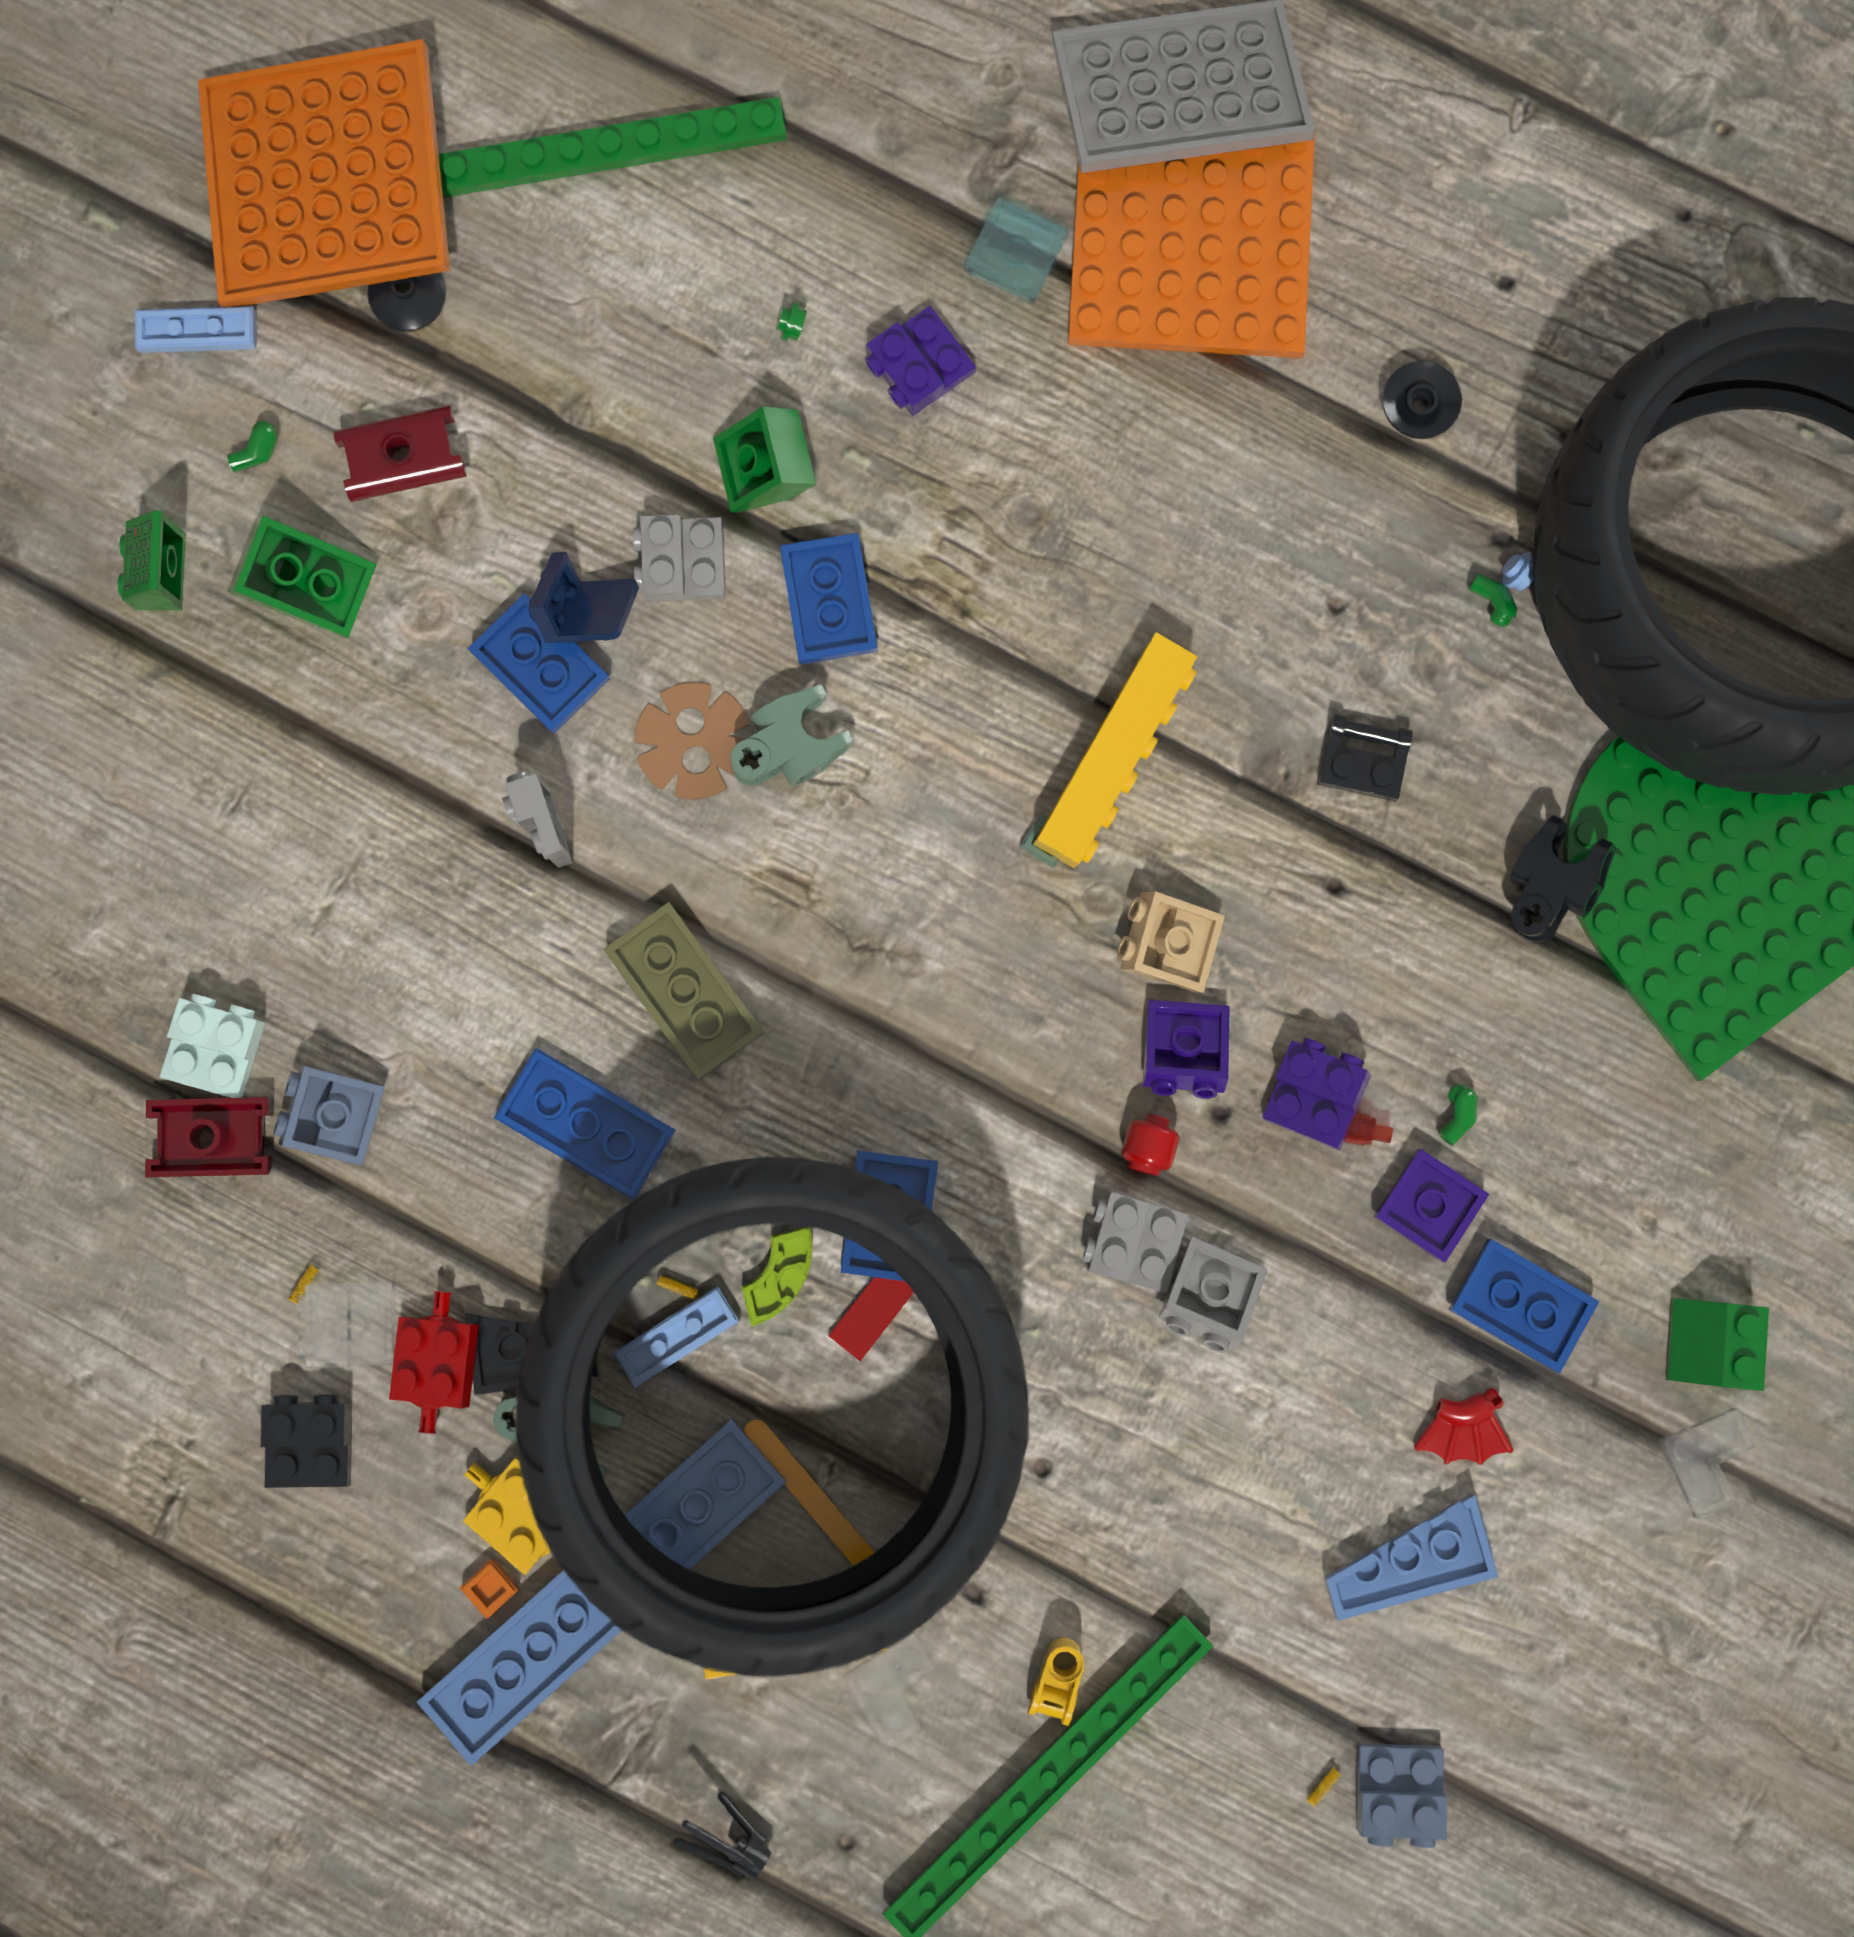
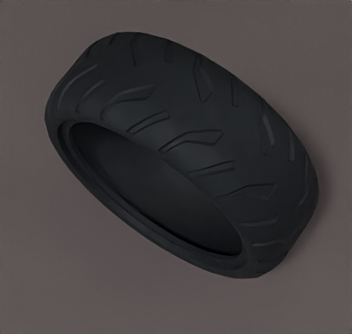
M1817 297L1773 298L1769 303L1763 300H1756L1708 312L1706 318L1698 319L1694 317L1665 332L1662 337L1649 343L1621 366L1614 377L1603 385L1588 404L1562 445L1547 475L1541 493L1533 545L1535 597L1544 631L1549 638L1550 645L1575 690L1595 715L1629 745L1672 771L1679 770L1684 777L1719 788L1729 787L1740 792L1773 795H1792L1793 792L1815 794L1854 784V698L1826 700L1785 696L1738 680L1708 662L1674 631L1650 597L1636 563L1629 530L1631 481L1641 449L1661 433L1683 422L1721 411L1741 409L1770 410L1811 419L1833 428L1854 441V304L1827 299L1823 303L1819 302Z
M759 1157L714 1164L669 1179L641 1194L607 1219L579 1247L565 1264L548 1291L531 1329L521 1364L516 1393L515 1428L523 1485L536 1525L560 1567L593 1606L608 1617L623 1632L644 1645L671 1657L708 1670L733 1673L740 1676L784 1677L841 1667L882 1652L908 1637L957 1596L970 1578L983 1565L997 1542L1001 1529L1006 1523L1021 1480L1024 1457L1028 1445L1029 1402L1021 1347L1007 1306L986 1269L967 1244L941 1218L924 1204L897 1187L858 1170L800 1157ZM766 1224L799 1225L838 1234L864 1247L894 1269L913 1290L935 1326L944 1350L951 1391L949 1431L940 1467L920 1506L903 1528L876 1552L842 1572L817 1581L784 1587H750L712 1579L682 1566L648 1542L629 1522L605 1483L595 1454L589 1414L590 1386L601 1341L612 1317L635 1285L674 1253L699 1240L724 1231Z

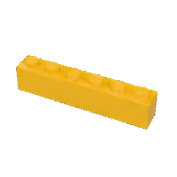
M1157 632L1152 636L1033 842L1034 846L1051 856L1053 855L1073 869L1080 864L1081 860L1088 864L1099 846V842L1094 840L1101 826L1108 829L1119 810L1118 807L1113 805L1120 792L1127 795L1139 773L1133 771L1140 757L1147 760L1155 748L1158 739L1153 734L1158 725L1161 723L1166 726L1176 711L1178 705L1172 701L1178 690L1181 689L1186 692L1192 683L1197 671L1191 667L1198 656Z

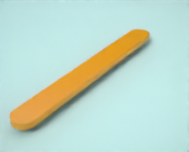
M760 1419L748 1422L744 1429L745 1434L787 1480L784 1485L850 1563L855 1565L873 1554L875 1551L770 1427Z

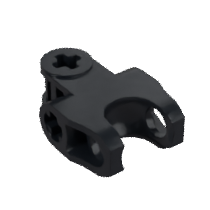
M1552 815L1539 832L1525 845L1510 875V882L1524 888L1516 904L1513 906L1511 912L1512 923L1522 936L1535 943L1551 939L1557 933L1568 910L1584 918L1590 913L1605 888L1607 874L1616 851V847L1612 842L1602 838L1595 844L1590 854L1584 860L1571 864L1562 862L1558 857V849L1566 833L1567 824L1564 823L1563 819ZM1540 914L1543 917L1541 923L1533 922L1530 924L1528 921L1530 915L1538 916Z

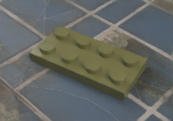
M670 902L603 949L698 1081L764 1034L763 1030Z

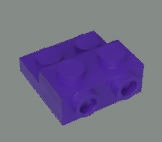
M931 306L925 308L903 325H900L899 322L895 323L866 344L867 357L864 360L868 368L876 378L882 376L890 386L887 391L895 405L899 409L906 407L912 417L976 373L975 364Z
M1148 1000L1143 1087H1152V1092L1161 1096L1173 1095L1177 1089L1192 1090L1193 1095L1201 1099L1214 1098L1217 1096V1093H1224L1229 1076L1230 1006Z
M1304 1038L1301 1044L1291 1041L1276 1076L1278 1082L1262 1118L1267 1122L1340 1151L1371 1075L1368 1070L1363 1068L1365 1062L1358 1057L1342 1052L1338 1059L1325 1054L1324 1052L1327 1047L1309 1038Z

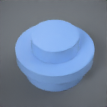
M1530 552L1523 553L1522 555L1515 554L1504 565L1502 569L1504 574L1502 583L1507 588L1514 587L1516 590L1521 591L1534 581L1533 555Z

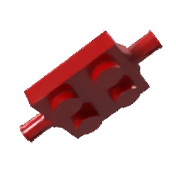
M434 1291L432 1315L422 1318L398 1317L389 1399L411 1402L415 1406L421 1407L419 1433L436 1434L438 1409L446 1407L470 1408L479 1325L461 1323L452 1317H448L452 1292Z

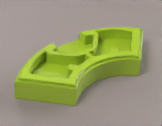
M802 1227L770 1236L771 1255L766 1268L757 1279L741 1287L751 1327L761 1324L783 1311L803 1287L810 1270L813 1255L811 1227Z

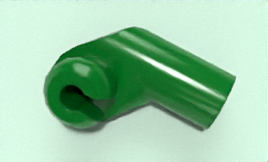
M1478 572L1469 587V591L1490 600L1494 607L1490 620L1500 627H1507L1511 623V619L1516 617L1518 611L1510 590L1505 585Z

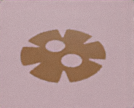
M683 683L662 691L660 696L669 715L652 704H647L636 726L634 737L636 743L658 746L637 757L642 771L650 782L660 790L664 789L678 773L675 796L678 798L702 799L726 790L727 786L717 767L734 776L731 752L735 745L746 739L729 736V734L750 724L743 708L731 695L723 692L715 703L708 708L712 688L710 684ZM696 708L703 714L704 726L699 733L686 735L678 729L676 719L683 709ZM690 747H702L710 755L709 767L700 774L688 772L682 764L683 754ZM750 756L744 758L745 766L747 765Z

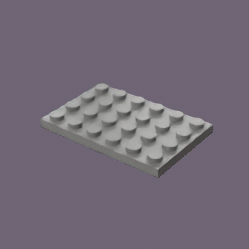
M1282 0L1053 31L1052 44L1081 173L1313 140L1315 127Z

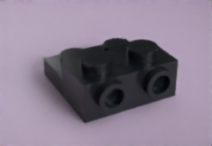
M337 1394L314 1395V1402L298 1403V1395L273 1396V1403L261 1405V1447H265L264 1488L350 1486L352 1402H339V1395Z

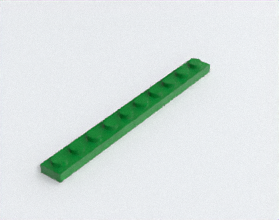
M780 97L440 153L439 164L443 198L786 141L787 137Z
M1182 1613L883 1910V1916L903 1937H922L1213 1647L1212 1643Z

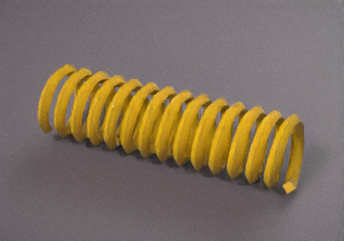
M312 1264L308 1266L299 1284L295 1286L296 1289L290 1294L289 1301L299 1304V1299L303 1297L302 1294L307 1292L305 1289L310 1287L309 1284L313 1282L312 1279H315V1274L319 1272Z
M663 1275L659 1277L656 1285L659 1284V1287L662 1284V1288L666 1289L667 1287V1290L670 1288V1291H675V1293L678 1291V1294H680L681 1292L683 1296L686 1295L688 1297L689 1295V1298L692 1296L694 1300H696L699 1291L696 1288L690 1287V1285L682 1284V1282L674 1281V1279L671 1280V1278L663 1277Z
M1335 1767L1328 1771L1329 1774L1309 1794L1310 1797H1307V1801L1314 1807L1324 1798L1325 1792L1328 1793L1330 1791L1329 1788L1333 1786V1783L1335 1784V1781L1341 1777Z

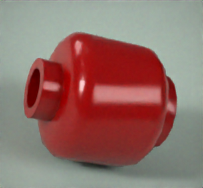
M1147 1113L1145 1120L1137 1119L1130 1122L1121 1150L1123 1158L1129 1161L1128 1168L1158 1177L1160 1171L1171 1169L1180 1141L1178 1132L1169 1128L1171 1120Z

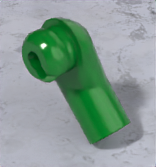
M267 421L256 422L253 425L247 447L227 454L229 464L234 473L264 464L270 460L277 441V433L271 423Z
M1456 1084L1449 1090L1448 1099L1450 1103L1454 1104V1116L1438 1131V1135L1450 1146H1454L1477 1121L1478 1097L1472 1088H1467L1463 1084Z

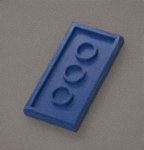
M537 1048L533 1051L494 1116L496 1120L632 1200L638 1196L676 1132L674 1128Z

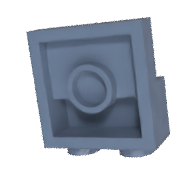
M300 1065L298 1073L291 1071L285 1095L290 1096L291 1101L287 1113L279 1112L273 1135L280 1136L278 1144L281 1146L363 1166L385 1087Z
M1357 1743L1356 1829L1361 1837H1368L1369 1844L1387 1847L1393 1845L1394 1838L1410 1839V1845L1414 1847L1433 1848L1436 1846V1840H1447V1796L1444 1794V1749L1441 1746Z

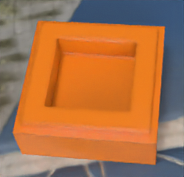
M494 1558L489 1560L460 1587L461 1591L486 1619L520 1590Z

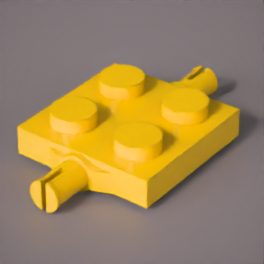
M515 1457L505 1471L494 1478L481 1468L477 1462H474L469 1470L465 1472L464 1476L480 1488L482 1492L477 1504L463 1522L520 1572L526 1575L541 1557L550 1553V1550L536 1525L523 1485L519 1457Z

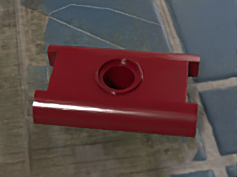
M452 405L334 430L335 443L339 448L345 447L351 478L343 480L349 501L355 502L467 477L461 455H452L446 424L455 423ZM410 448L406 458L393 460V455L398 449Z
M270 1098L146 1100V1118L157 1119V1159H145V1178L270 1174L273 1157L264 1156V1117L273 1116ZM209 1126L213 1130L214 1140L209 1147L204 1148L200 1144L199 1136L201 1131Z

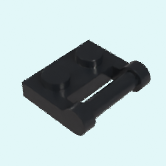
M1333 713L1317 785L1396 802L1400 795L1413 730L1400 728L1399 731L1349 721L1346 720V716ZM1343 735L1394 746L1393 757L1340 746L1341 737Z

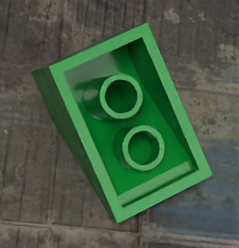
M262 515L255 518L227 592L264 608L349 638L377 564Z

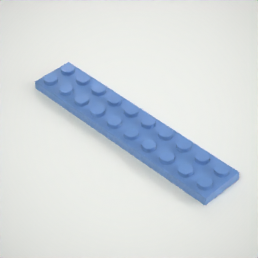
M732 1418L627 1512L625 1516L640 1534L659 1551L690 1569L786 1483L787 1480ZM563 1570L419 1699L417 1703L469 1765L472 1766L622 1630L587 1600Z

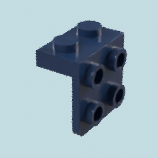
M552 552L545 569L541 573V578L534 595L529 601V614L531 619L536 622L546 643L613 640L618 638L623 631L639 586L633 578L580 581L567 552Z

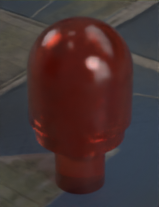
M1356 1112L1344 1142L1359 1146H1371L1372 1140L1390 1144L1393 1127L1376 1124V1118L1371 1117L1370 1114Z

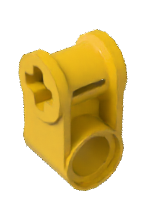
M1061 1637L1054 1639L1048 1645L1039 1676L1036 1678L1027 1714L1034 1716L1038 1712L1061 1719V1724L1069 1726L1084 1670L1082 1652L1074 1640ZM1061 1652H1069L1076 1658L1074 1665L1068 1669L1057 1668L1053 1664V1660Z

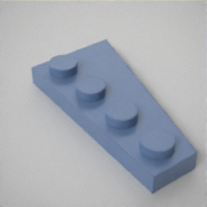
M1471 1493L1324 1577L1335 1619L1339 1621L1497 1578L1498 1574L1476 1496Z

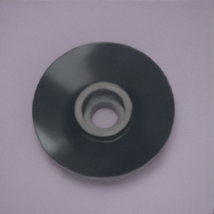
M441 273L370 284L368 285L367 296L372 312L382 324L393 330L411 332L425 328L437 319L445 305L446 286ZM404 283L410 284L407 292L400 293L397 291L400 285Z
M1415 361L1401 366L1390 376L1383 390L1382 405L1386 418L1397 431L1415 439H1430L1445 433L1455 423L1462 407V393L1457 380L1446 368L1429 361ZM1422 400L1426 405V409H1416L1413 406V401Z

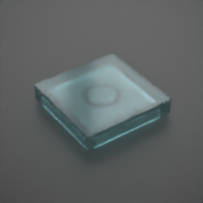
M998 198L964 265V271L1035 303L1068 237L1069 230Z

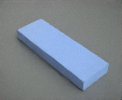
M253 306L135 310V349L139 353L257 349L256 310Z
M718 1286L613 1352L635 1388L732 1327L740 1319Z

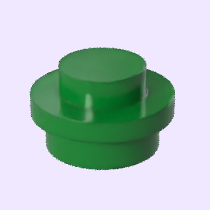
M792 301L790 308L783 306L780 311L775 329L782 331L780 339L783 341H787L788 338L797 341L802 331L807 310L799 308V303Z

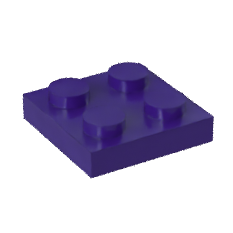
M1420 1148L1416 1150L1373 1217L1440 1262L1446 1263L1490 1194Z

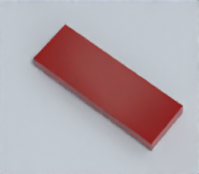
M874 1277L828 1336L861 1361L913 1295V1290L905 1281Z

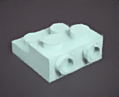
M193 993L190 1001L179 998L167 1037L172 1039L160 1078L230 1098H242L265 1023L253 1019L255 1014L253 1010L231 1004L229 1012L214 1008L217 1000Z

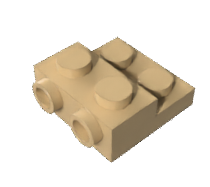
M1156 891L1141 892L1140 898H1134L1129 906L1128 919L1133 921L1130 934L1122 938L1117 949V957L1122 960L1120 970L1153 981H1163L1195 993H1204L1225 915Z

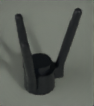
M720 1792L717 1796L718 1800L749 1838L746 1839L740 1836L734 1845L730 1846L688 1820H684L682 1827L728 1856L725 1857L680 1837H677L674 1843L676 1846L688 1850V1852L728 1868L739 1877L743 1874L754 1881L771 1855V1851L763 1846L767 1837L756 1830L735 1804L723 1792Z

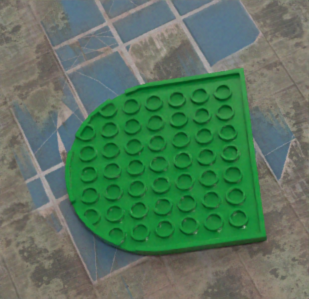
M1618 736L1591 765L1592 767L1575 793L1568 813L1566 833L1564 835V862L1571 864L1584 860L1590 854L1595 844L1602 838L1612 842L1616 847L1614 858L1607 874L1605 888L1596 904L1585 918L1577 914L1576 917L1585 935L1604 962L1695 1080L1702 1081L1854 966V784L1815 794L1793 792L1792 795L1740 792L1729 787L1719 788L1684 777L1679 770L1672 771L1629 745L1621 736Z

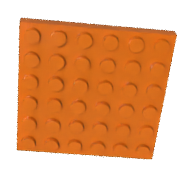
M423 39L198 80L217 297L220 306L240 307L450 271L428 46Z
M1315 133L1313 140L1085 173H1081L1078 162L1068 345L1303 358L1306 336Z

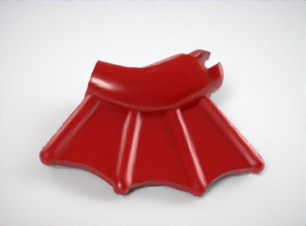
M1488 1388L1482 1394L1477 1392L1461 1401H1451L1441 1397L1436 1405L1435 1418L1415 1443L1414 1449L1416 1451L1433 1452L1440 1456L1447 1465L1459 1459H1467L1482 1465L1495 1454L1512 1453L1513 1446L1494 1413L1495 1410L1503 1407V1399L1495 1388Z

